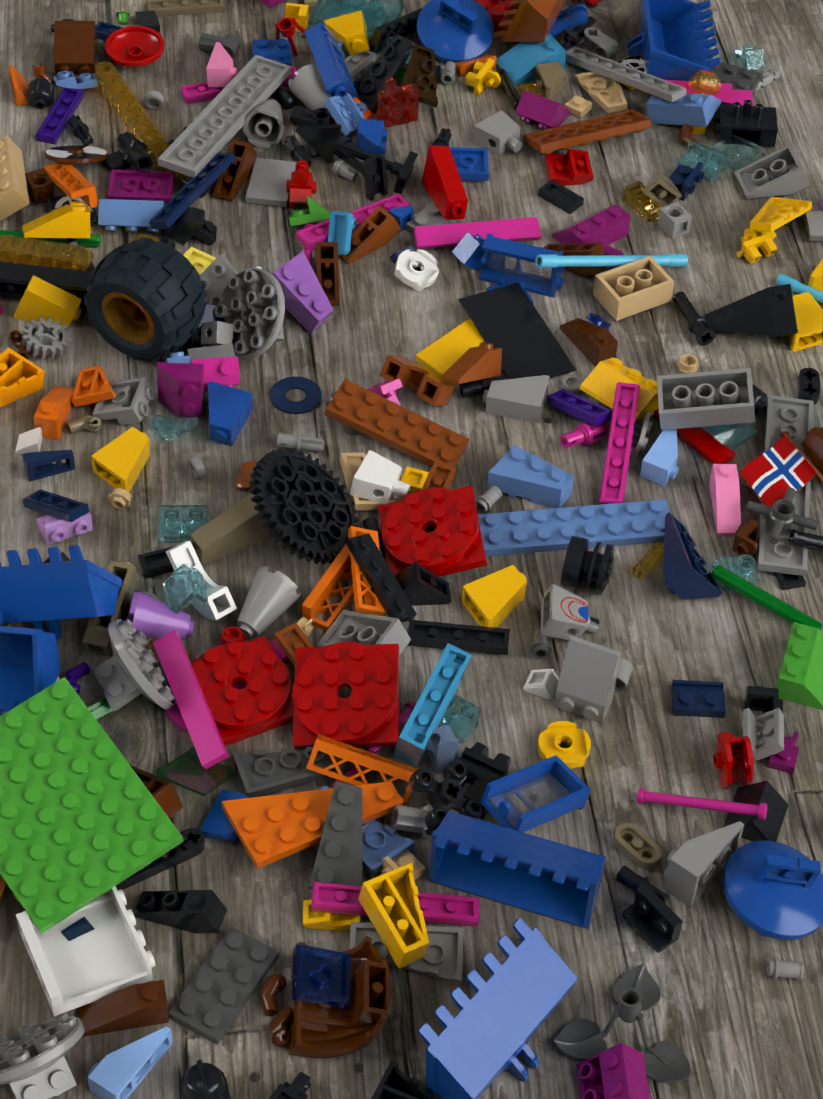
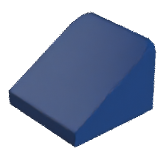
M412 206L393 208L387 211L394 217L401 227V231L406 229V224L413 219Z

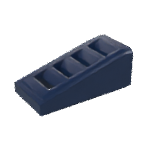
M72 450L22 454L24 470L29 482L75 470Z

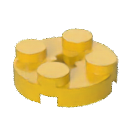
M556 721L549 724L547 729L540 733L538 752L543 760L557 755L570 769L580 768L585 765L590 753V737L584 729L582 732L576 728L577 724L573 722ZM561 742H565L566 745L570 747L561 748L560 744Z

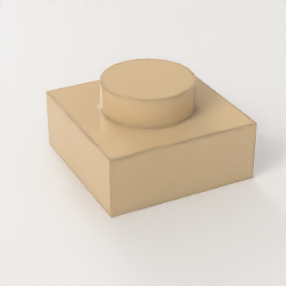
M575 95L564 107L570 111V114L581 119L592 109V102Z

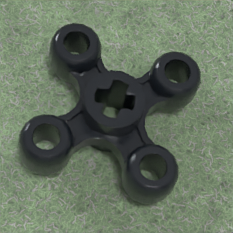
M454 760L443 769V782L436 781L432 772L425 768L415 771L409 779L410 787L414 791L429 794V801L433 809L425 816V824L431 831L437 830L450 809L456 810L458 814L476 819L483 813L482 804L478 800L463 797V788L459 782L466 777L467 767L459 760Z

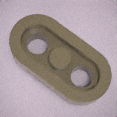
M623 823L616 828L614 835L615 845L637 866L643 869H653L659 864L661 858L660 847L640 828L631 823Z

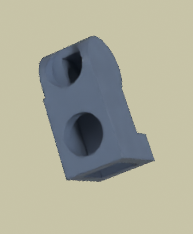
M449 725L435 728L429 738L428 758L436 775L442 774L443 769L448 763L460 759L457 754L459 744Z

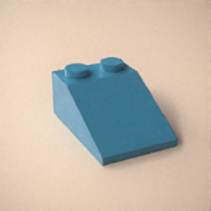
M549 33L544 43L519 42L496 60V67L499 70L505 69L515 86L535 79L536 64L560 62L562 69H564L566 50Z

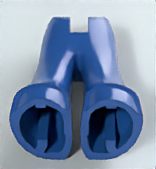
M575 4L560 11L549 33L555 37L565 30L587 23L586 5Z

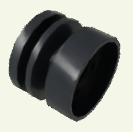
M572 536L566 552L560 584L577 589L581 580L584 579L586 580V592H590L593 583L596 582L595 594L602 595L610 581L613 570L614 545L607 544L604 554H601L602 542H597L594 550L589 551V539Z

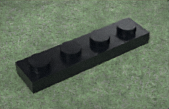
M370 534L349 538L346 545L388 617L399 618L401 623L413 620L417 613Z
M409 620L408 635L411 641L408 643V646L445 649L447 643L463 651L508 655L510 629Z

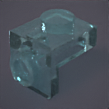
M754 44L743 45V49L736 50V58L745 59V69L758 70L765 68L763 48L754 47Z

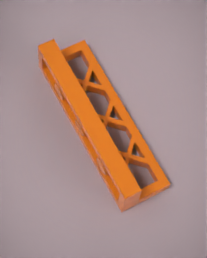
M58 162L43 167L51 180L71 199L79 197L90 208L99 206L95 186L70 163Z
M350 526L348 529L349 538L369 533L380 551L378 531ZM350 552L355 611L384 616L386 612Z
M346 544L302 604V617L304 616L308 620L312 619L311 625L325 631L329 629L354 596L353 585L342 588L340 584L341 581L352 579L350 550ZM341 596V602L329 603L330 597ZM329 612L330 617L327 622L316 618L318 614Z
M320 734L316 738L306 769L354 786L370 784L364 774L371 770L380 772L384 780L382 782H392L398 778L409 782L411 775L419 770ZM321 751L329 754L333 764L326 767L315 765L314 761L317 752ZM334 756L341 758V760L336 761ZM346 761L353 762L358 773L351 776L344 775L339 765ZM360 765H361V766H364V767H367V768L364 769V770H362L361 767H360ZM335 767L337 772L330 769ZM385 774L390 775V776H393V777L387 779V777H386ZM361 776L363 781L355 778ZM409 783L405 795L399 794L406 804L412 792Z

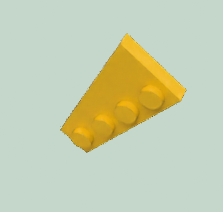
M770 197L750 221V230H755L759 234L772 232L811 210L812 201Z

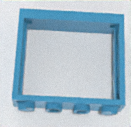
M447 643L399 736L393 757L417 768L429 744V738L434 729L438 727L464 676L472 656L471 654Z

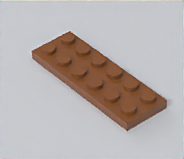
M634 109L524 134V142L541 154H551L553 150L557 149L568 150L574 145L584 146L595 140L605 141L608 137L612 136L622 137L629 132H643L644 129L652 127L651 119Z
M347 379L343 380L324 414L431 467L434 462L456 467L470 440Z

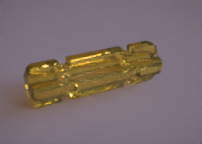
M656 542L652 546V549L633 567V576H636L638 579L646 576L647 572L660 560L659 558L664 556V544Z

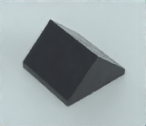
M768 781L737 787L732 802L754 805L767 803L766 819H759L758 816L728 812L723 827L740 821L744 824L741 838L753 842H776L789 804Z

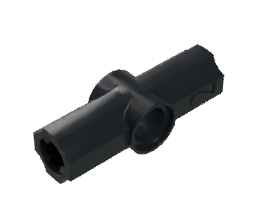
M128 131L119 134L117 141L119 142L120 149L123 151L122 157L141 172L150 170L153 162L151 161L150 154L146 151L148 146Z

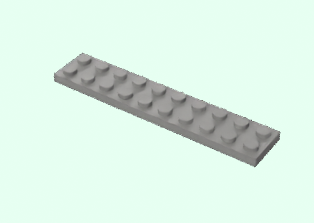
M255 55L158 158V166L189 177H196L216 153H219L241 129L247 115L265 102L291 74V66Z
M768 395L764 452L771 449L781 439L783 431H788L790 438L809 458L801 443L806 438V433L813 428L814 401ZM811 480L803 489L795 494L792 502L795 506V514L809 518ZM760 514L757 570L806 577L808 548L790 545L789 535L793 529L809 533V528L791 524L789 530L781 532L778 542L772 544L768 541L772 530L770 518Z

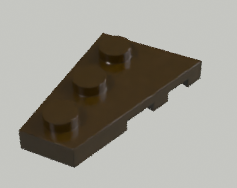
M418 44L415 45L398 95L437 108L438 97L436 95L437 82L435 81L434 50Z

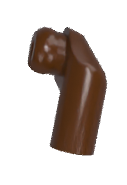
M684 125L680 129L679 140L695 151L699 147V142L692 138L694 129L690 125Z
M18 330L12 331L9 339L19 349L18 354L28 359L30 351H26V346L22 345V334Z
M278 974L268 976L259 991L266 1016H273L279 1012L275 995L277 991H283V988L286 987L287 982L284 976Z
M288 1006L269 1024L270 1040L277 1047L286 1046L291 1038L290 1034L288 1035L287 1026L294 1019V1010Z

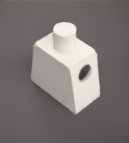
M369 450L353 478L349 495L387 504L392 494L404 498L408 494L411 485L399 480L402 472L401 466Z

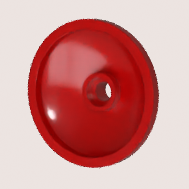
M145 26L120 28L111 33L105 42L107 56L115 63L125 67L149 65L159 59L165 49L162 35L156 30Z

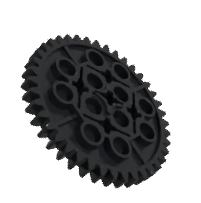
M287 447L284 450L278 448L276 451L272 450L256 463V466L252 469L254 472L250 475L252 480L249 484L253 488L249 491L255 495L251 498V501L257 503L254 510L261 512L257 517L265 520L263 527L270 528L268 534H275V541L277 543L283 542V549L290 547L292 555L298 552L299 559L305 556L307 562L313 560L315 564H318L320 561L323 565L327 562L331 564L349 540L348 529L350 526L359 527L355 524L359 519L353 516L357 513V510L351 508L354 502L348 500L350 493L343 491L346 486L339 485L340 478L333 477L334 471L330 470L328 472L326 464L320 466L318 458L313 461L311 454L305 457L302 450L297 453L295 448L290 451Z

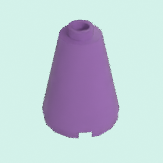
M133 591L127 619L132 622L136 632L141 630L148 640H158L174 630L179 634L181 640H185L187 635L192 636L195 621L190 620L191 615L141 591Z

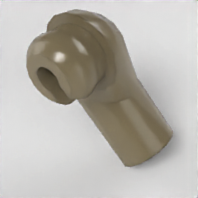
M84 415L66 423V428L70 434L81 429L95 432L101 428L102 424L100 418Z

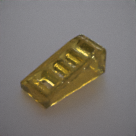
M640 181L626 186L622 199L648 222L659 218V211L662 207L642 192L645 186Z

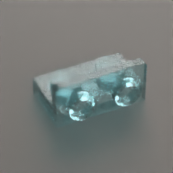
M690 141L687 153L679 161L678 165L681 164L694 169L699 162H702L703 179L715 183L725 171L727 154L695 141Z
M160 505L159 543L191 541L190 534L209 522L208 506Z
M183 563L163 583L169 609L176 614L183 608L188 607L193 597L203 604L208 601L207 589L202 580L203 576L196 568L192 567L190 569Z
M454 694L438 727L449 725L458 743L462 745L478 727L481 709Z

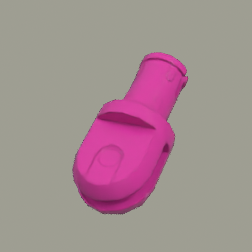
M587 422L579 424L575 431L560 436L561 446L564 449H568L577 444H582L583 446L591 445L605 438L607 427L604 423L600 426H591Z

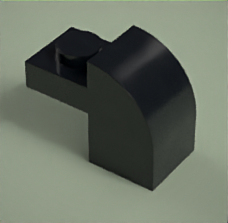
M188 207L166 230V235L182 245L193 236L212 245L216 241L217 226L204 219V210Z

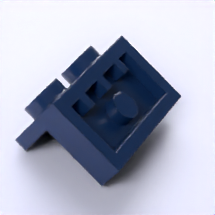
M699 162L694 169L679 164L669 177L682 195L679 198L680 200L684 201L689 194L692 195L696 184L702 182L704 177L702 162Z

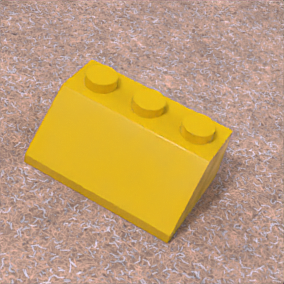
M617 358L600 361L579 388L613 409L617 382L640 385L635 421L643 419L646 411L651 412L650 416H652L654 411L659 408L657 381L643 377L640 371L626 367Z

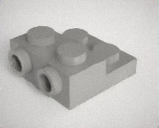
M146 377L109 382L116 397L97 402L92 415L100 418V420L117 419L120 425L141 423L143 416L148 415L149 400H153L155 397L154 389L150 386Z

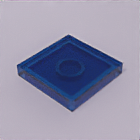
M296 944L293 951L292 1000L348 1009L351 1005V954Z

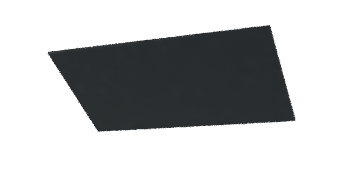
M518 282L458 299L484 341L493 343V347L502 348L501 367L509 379L548 375L550 378L576 370Z

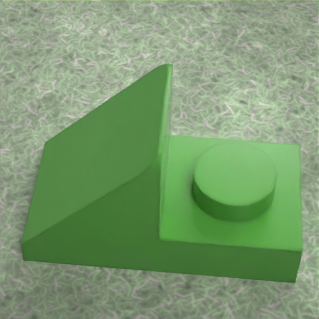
M306 195L309 211L305 212V209L292 211V215H288L290 226L330 219L331 212Z

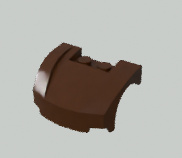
M366 936L359 945L351 950L334 953L318 951L309 947L304 942L297 944L292 953L291 978H295L294 1023L290 1028L289 1055L309 1058L340 1057L369 1046L376 1037L388 1015L392 989L386 959H381L376 947L371 944L372 939Z

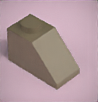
M560 62L536 64L535 82L541 96L553 100L563 90V83L567 78L566 71L562 69Z
M661 172L642 190L646 196L662 207L671 205L682 197L673 181Z

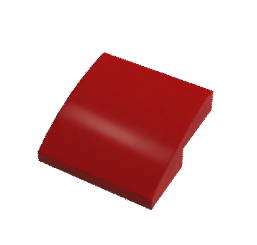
M568 149L566 155L555 153L545 155L544 160L549 181L553 180L562 186L578 185L593 181L594 176L588 151Z

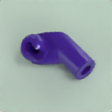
M85 662L69 669L65 676L78 695L81 686L77 684L78 679L90 673V667Z

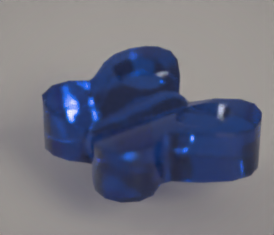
M590 312L586 317L594 324L607 330L611 325L596 313Z

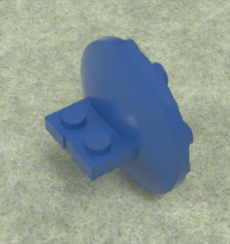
M432 0L421 10L417 20L416 32L420 44L434 50L436 59L441 60L443 63L449 61L456 63L481 57L488 51L493 41L494 24L488 11L474 0Z
M774 841L750 842L738 848L731 855L723 871V891L727 904L746 925L757 931L761 936L781 940H796L807 937L823 923V875L821 873L820 861L810 860L798 850Z

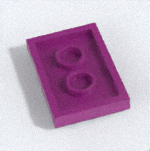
M112 169L107 199L164 201L167 204L172 199L175 174L172 171L141 172L139 170Z

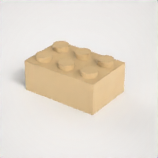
M648 256L595 275L593 295L609 314L618 321L670 302L675 281L652 256Z

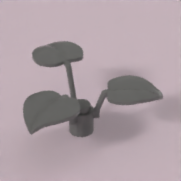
M644 964L638 965L625 973L613 986L612 998L618 1005V1008L613 1010V1015L602 1032H600V1027L595 1022L588 1019H576L565 1025L558 1036L554 1038V1044L561 1052L571 1058L584 1061L607 1050V1044L603 1038L609 1034L617 1017H620L626 1023H632L637 1020L645 1049L648 1052L644 1054L647 1077L659 1083L676 1082L690 1077L689 1061L679 1047L667 1041H660L653 1048L649 1044L643 1021L644 1015L641 1013V1010H649L658 1004L660 989Z

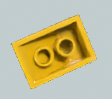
M73 201L71 205H64L22 225L24 238H90V210L88 205H84V202Z

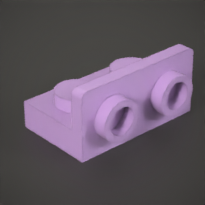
M90 512L73 522L50 515L36 518L37 526L47 545L93 530Z

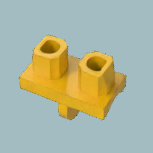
M488 59L486 63L477 61L474 65L473 73L469 72L466 75L465 85L474 87V94L480 95L486 86L491 88L499 86L501 78L498 72L492 71L495 60Z
M750 227L745 229L744 236L741 237L742 248L736 252L739 259L745 257L752 264L761 258L762 255L759 250H762L766 257L774 255L778 249L773 241L777 236L776 233L772 231L761 235L755 230H750Z

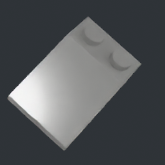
M791 144L734 172L747 199L791 195L810 186L805 170Z
M343 610L316 644V647H324L338 642H356L364 645L398 644L400 656L411 639L399 618Z
M571 636L556 689L554 706L564 711L584 716L589 720L603 723L613 701L621 652Z
M740 821L687 840L679 849L674 848L667 858L669 865L663 875L665 877L663 889L691 907L724 870L727 861L738 849L744 824Z

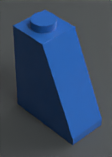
M209 381L210 440L232 446L253 410V393Z

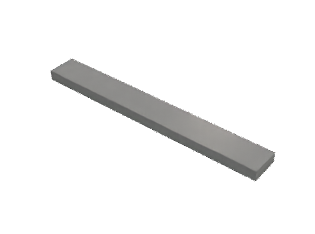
M576 46L566 50V62L667 101L674 102L687 95L685 87Z

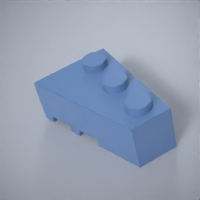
M514 445L488 472L487 491L491 486H497L501 492L509 494L508 497L516 499V496L530 499L531 503L561 508L572 496L574 475Z

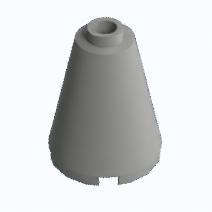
M315 64L303 66L294 73L296 77L293 80L290 78L288 82L290 92L310 110L318 108L327 109L324 101L332 96L326 91L318 67Z
M266 100L247 115L243 125V132L251 144L261 148H269L281 140L284 133L281 105L276 100Z
M262 566L256 571L237 620L239 629L244 636L249 638L260 635L291 607L301 595L300 592L296 593L298 587L289 577L277 570L273 574L267 571L269 569L267 566Z

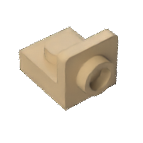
M406 850L393 860L389 856L383 858L382 875L412 862L414 868L413 876L414 880L425 874V867L409 850Z

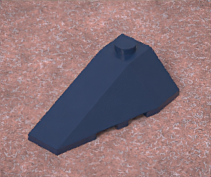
M670 512L667 513L665 516L663 573L667 581L665 586L672 594L677 593L683 599L719 597L722 593L717 580L711 577V572L707 574L704 567L706 561L694 548L696 544L687 528Z

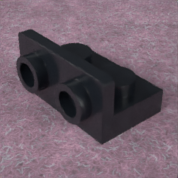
M646 883L636 889L634 904L622 911V917L657 953H660L679 939L683 921Z

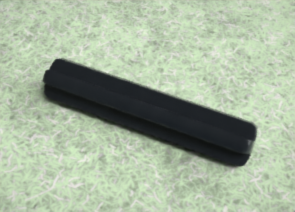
M503 68L501 70L497 69L496 72H498L501 78L500 86L511 106L516 110L521 97L506 70Z

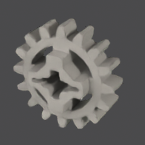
M40 317L39 322L32 319L31 324H25V329L22 332V345L26 346V351L33 350V356L40 354L42 359H45L46 356L54 359V355L62 357L63 352L68 353V349L71 346V331H67L66 325L60 326L59 320L54 323L52 318L44 321Z

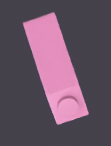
M220 42L215 43L206 68L208 87H226L237 75V68L234 67L233 59Z
M713 464L709 487L717 536H735L738 527L741 525L740 487L737 465Z

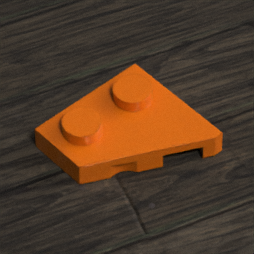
M100 365L79 371L71 399L75 407L90 405L116 397Z

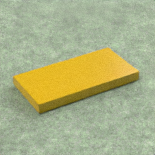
M469 318L417 353L415 361L433 373L442 376L468 349L477 347L485 341Z

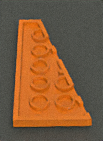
M391 781L355 785L362 788V825L391 813L395 805L404 806L403 799ZM334 788L221 801L222 809L256 869H259L320 843Z

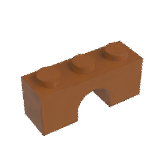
M388 355L379 375L388 381L400 378L403 386L416 390L417 397L434 406L447 405L456 385L441 381V376L402 355Z

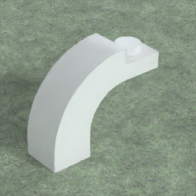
M186 540L166 551L175 571L172 575L178 587L201 615L211 620H218L237 609L228 587L217 585L206 574L191 541Z

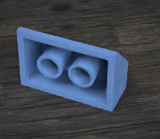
M687 93V95L670 102L652 95L647 102V108L651 123L707 127L721 104V99L712 95Z
M99 199L98 225L104 227L105 231H117V227H125V231L138 232V228H147L146 232H159V229H152L149 222L166 203L164 201Z

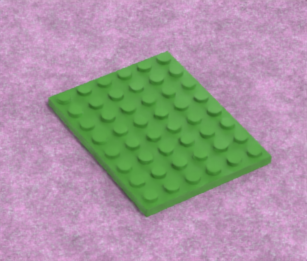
M65 677L0 716V876L24 911L27 912L40 934H43L184 842L183 836Z

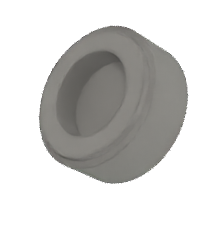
M151 90L146 92L143 103L151 110H160L165 99L160 92Z
M568 375L561 381V390L565 389L579 396L583 392L579 389L583 380L578 376Z
M196 455L189 458L188 464L193 476L197 480L205 478L207 476L206 470L199 456Z

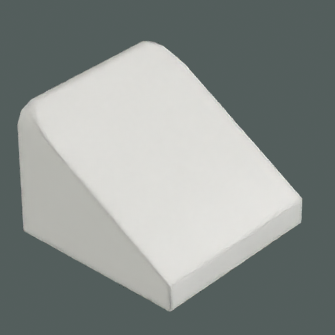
M38 427L19 434L15 453L40 452L43 440L42 428Z
M554 669L531 670L523 689L526 692L547 699H553L559 678Z

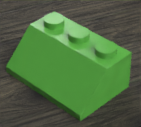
M793 622L776 686L779 690V699L823 710V633L819 628Z

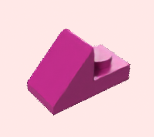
M400 378L381 382L367 388V390L400 405L396 396V389L403 387Z

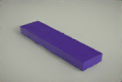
M69 88L63 89L36 133V141L54 145L57 143L68 124L69 117L75 113L82 101L84 91Z

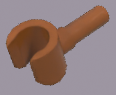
M39 62V67L32 65L35 77L46 78L54 84V81L47 75L43 62Z

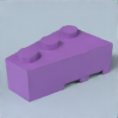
M302 251L273 272V275L283 290L285 308L311 334L326 322L333 312V308Z

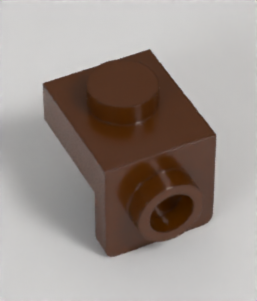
M752 518L745 525L741 524L738 527L732 551L749 561L755 559L758 544L754 540L757 537L760 524Z

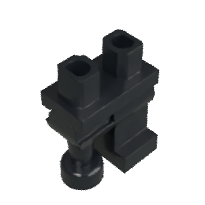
M479 742L471 749L465 747L462 752L463 756L458 760L467 767V775L459 784L462 788L466 783L472 786L471 788L468 787L463 797L466 799H476L480 802L488 783L507 776L510 757L503 753H498L493 760L487 757L489 753L487 746ZM482 805L483 813L479 818L484 820L489 811Z

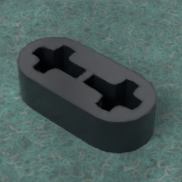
M803 368L799 373L797 382L798 399L814 401L815 405L820 395V375L813 368Z

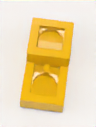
M312 899L303 900V926L305 928L342 931L350 930L351 922H363V916L311 911Z

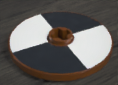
M59 146L47 149L45 151V158L62 163H93L107 159L108 152L102 148L92 146Z

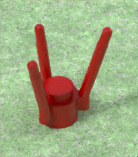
M282 18L278 24H275V39H280V33L283 37L288 38L294 56H298L292 36L295 33V27L304 35L305 29L296 22L295 18Z

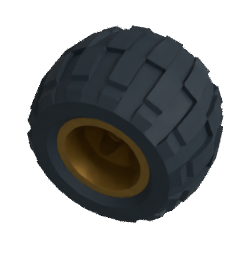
M141 238L140 240H134L129 244L125 243L115 248L98 263L89 278L90 282L86 287L87 292L84 294V303L87 307L90 321L106 342L121 353L139 360L148 359L151 361L167 356L188 341L197 330L206 308L204 299L207 295L199 273L184 255L161 241L157 242L150 238Z

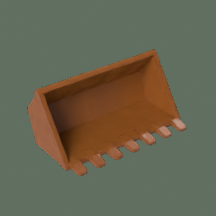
M512 0L510 6L519 8L505 12V18L513 19L501 21L498 25L499 28H506L507 30L495 32L493 39H502V42L544 43L566 0Z

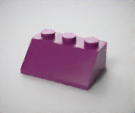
M616 204L601 209L553 233L552 237L559 243L602 242V245H609L628 235L631 215Z

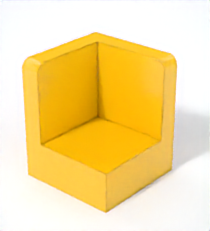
M286 3L285 17L295 18L296 22L306 30L309 21V5Z

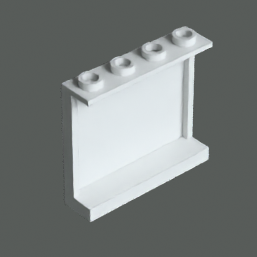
M116 886L110 889L111 893L96 898L43 934L39 933L26 911L16 914L20 935L54 1016L92 1003L134 984L153 980L152 968L156 966L154 957L150 950L145 951L143 947L146 946L141 930L136 931L134 927L136 920L132 910H126L125 908L127 901L122 889L117 890ZM83 917L94 927V930L70 941L61 933L62 930Z

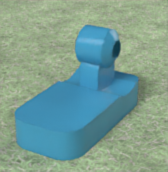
M332 211L330 213L328 242H338V255H347L350 252L352 229L356 227V219L351 212Z

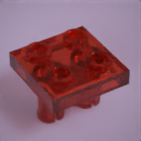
M387 79L384 83L386 90L378 91L377 120L384 121V128L418 121V85L415 83L399 87L395 79Z

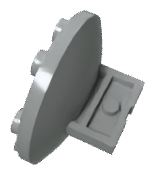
M247 268L231 276L222 291L214 312L217 317L224 318L225 323L233 324L232 344L235 356L254 358L266 352L274 342L284 340L282 324L285 314V300L283 290L276 277L263 269Z
M116 619L108 625L114 656L94 669L110 707L117 711L140 694L163 709L169 710L175 706L176 700L168 680L165 681L166 675L161 662L158 661L147 645L149 640L141 630L136 632V628L129 619L125 621Z
M64 1012L56 1015L50 1021L34 1025L33 1022L24 1024L17 1029L18 1033L10 1038H7V1036L0 1037V1085L8 1084L14 1099H50L77 1085L64 1055L72 1049L85 1032L79 1018L69 1017L68 1013Z

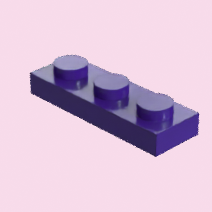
M565 389L547 396L548 405L556 408L558 411L570 414L574 418L581 419L591 426H600L612 418V410Z

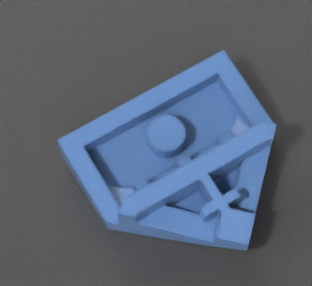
M348 92L342 97L340 95L329 97L324 101L325 106L336 123L342 125L341 131L345 136L358 132L360 119H365L364 112L367 110V105L362 102L356 103Z

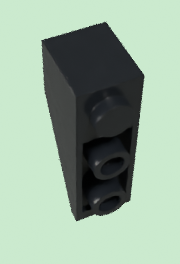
M213 890L142 891L133 914L135 918L192 933H218L227 909Z

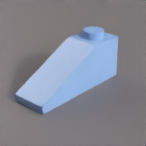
M668 429L661 432L642 460L640 477L666 487L670 479H675L679 467L676 466L678 459L677 429Z
M166 1026L107 1054L100 1063H95L88 1073L90 1092L100 1099H127L173 1044L171 1029Z

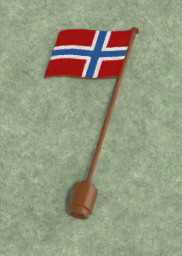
M783 431L781 439L771 449L750 461L739 475L762 504L773 507L777 500L783 499L788 488H794L797 493L815 475L823 482L821 472L790 438L788 431Z

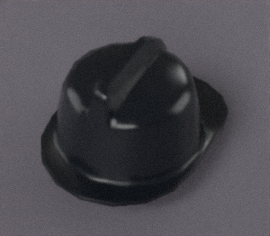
M197 1060L196 1065L188 1069L180 1080L182 1099H231L224 1073L213 1064Z

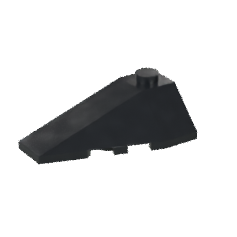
M790 284L768 287L705 314L707 326L715 333L734 334L736 331L747 332L748 335H755L758 332L768 333V336L772 337L798 333Z

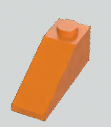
M55 385L40 400L34 415L35 428H42L43 438L60 439L73 406L71 399L75 388Z

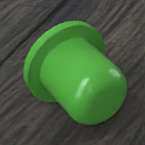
M127 11L116 12L118 24H127L130 13Z

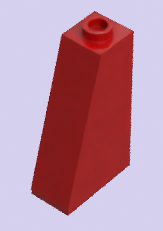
M429 145L421 184L444 219H464L468 198L449 146Z

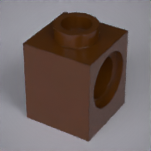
M44 168L25 173L28 194L35 205L48 202V198L55 197L53 181Z

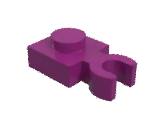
M794 731L792 738L784 736V750L770 756L768 768L794 773L799 747L795 746L798 732Z

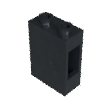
M745 100L744 105H741L739 102H735L733 105H719L718 112L716 111L714 114V135H718V143L775 147L778 132L776 108L764 107L762 104L752 106L751 100Z

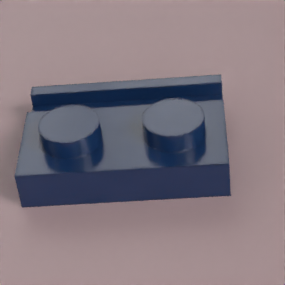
M672 680L673 716L724 718L726 713L723 691L724 682Z

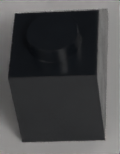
M414 562L395 575L396 580L412 606L442 605L451 602L449 583L417 562Z

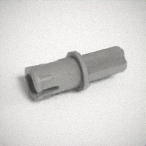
M279 432L277 447L295 448L297 452L301 450L323 452L324 440L304 437L303 434L290 435Z

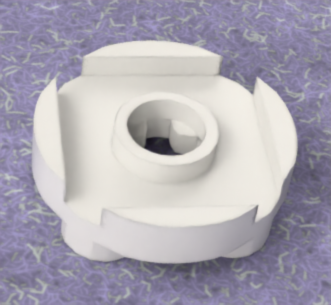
M411 249L405 250L399 255L395 264V276L416 291H422L424 288L431 286L436 281L439 273L436 259L424 250L417 249V252H410ZM413 267H420L421 269L420 271H416L415 269H413Z

